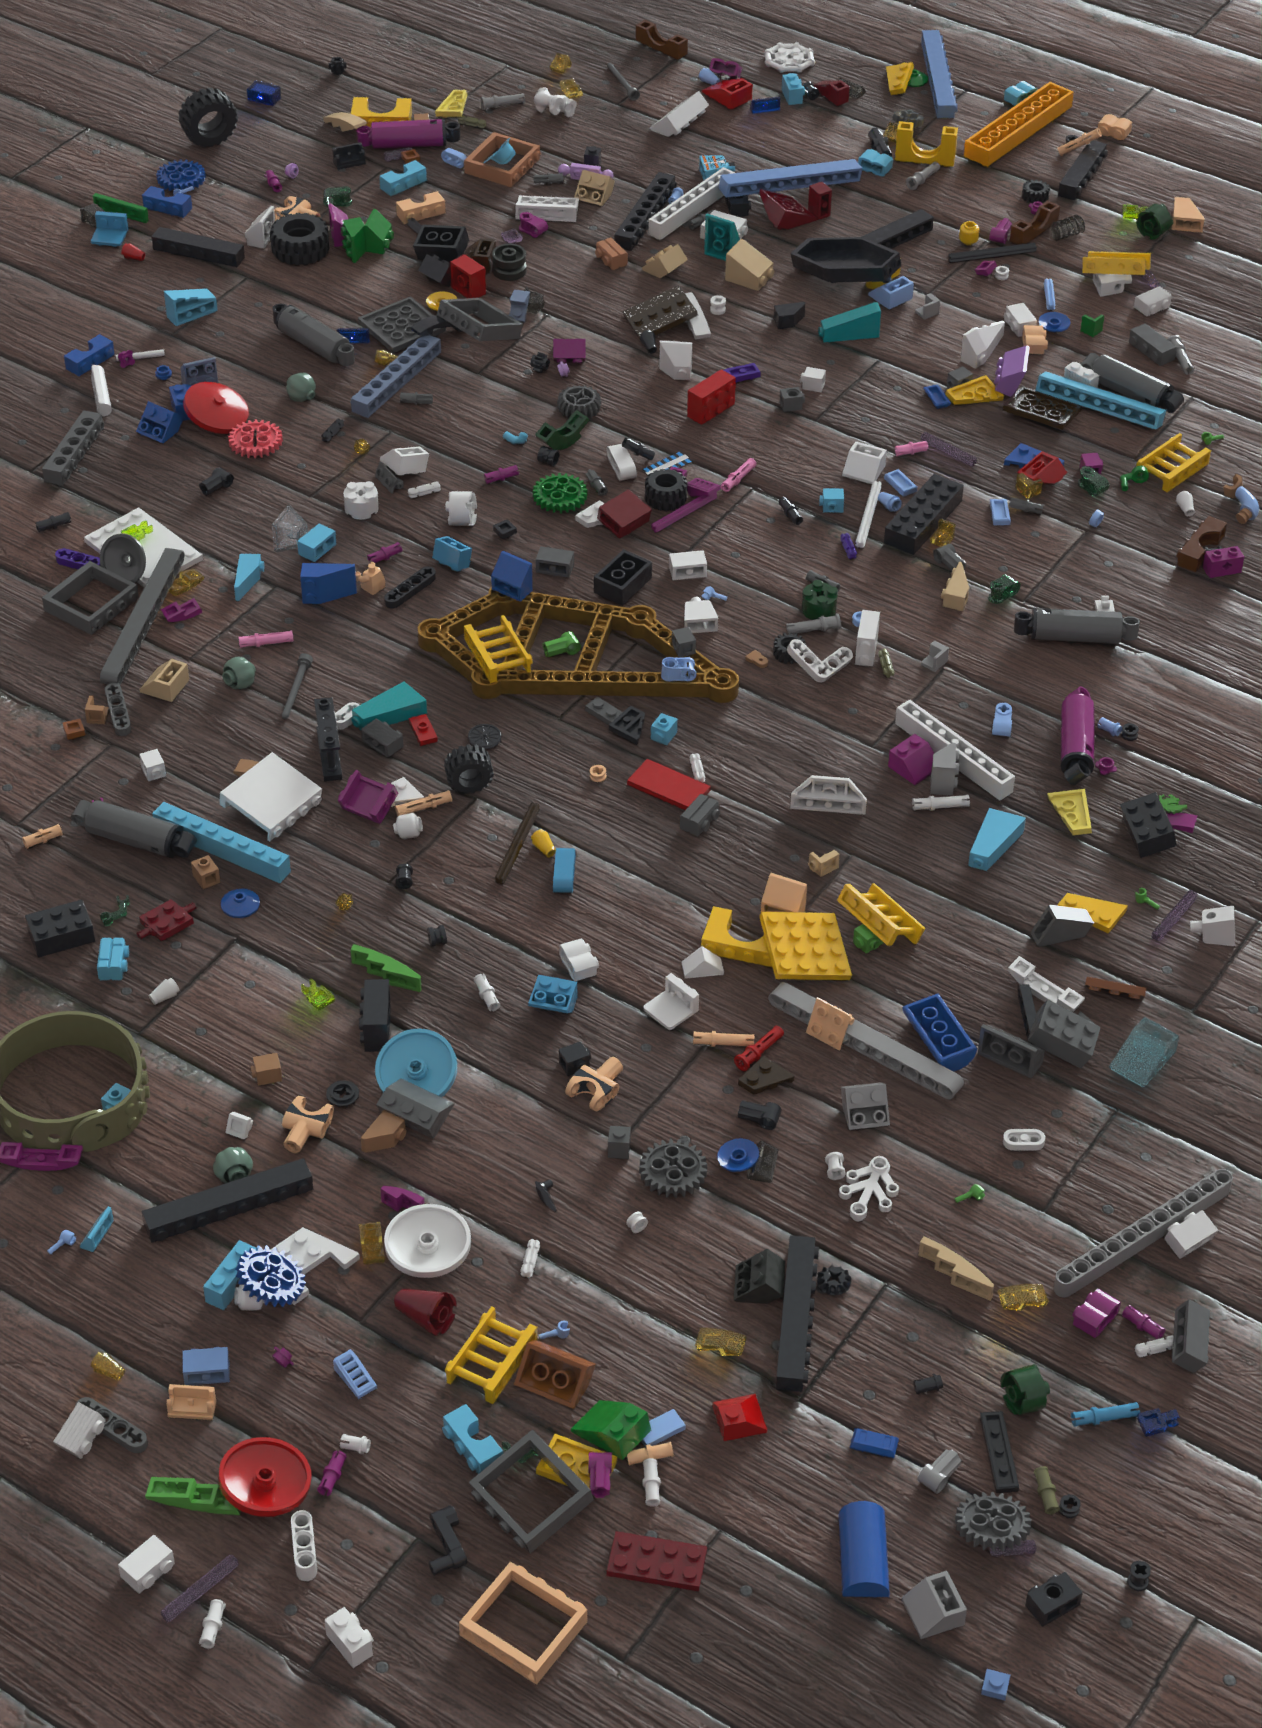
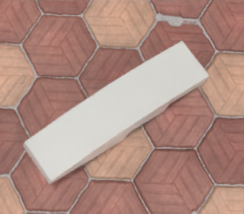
M692 292L685 293L698 313V316L687 320L690 331L692 330L695 339L710 337L711 332L698 301Z

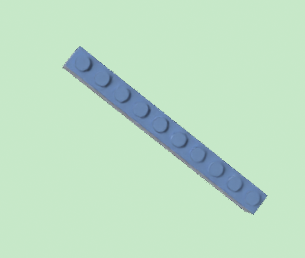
M922 30L921 45L937 118H954L955 112H957L956 96H954V88H952L949 65H947L946 51L944 50V43H942L943 37L940 36L939 30Z
M855 159L724 174L720 175L719 190L725 197L759 194L760 189L775 192L808 188L809 185L821 181L826 185L860 181L862 167Z

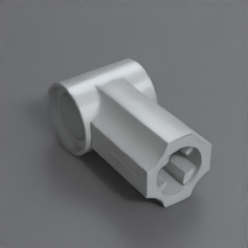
M952 1449L945 1450L932 1465L927 1464L918 1475V1481L938 1494L945 1487L948 1478L961 1465L962 1460Z

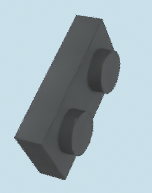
M599 697L585 705L586 712L607 725L623 713Z

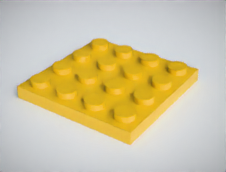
M761 912L759 917L775 979H851L852 973L835 913Z

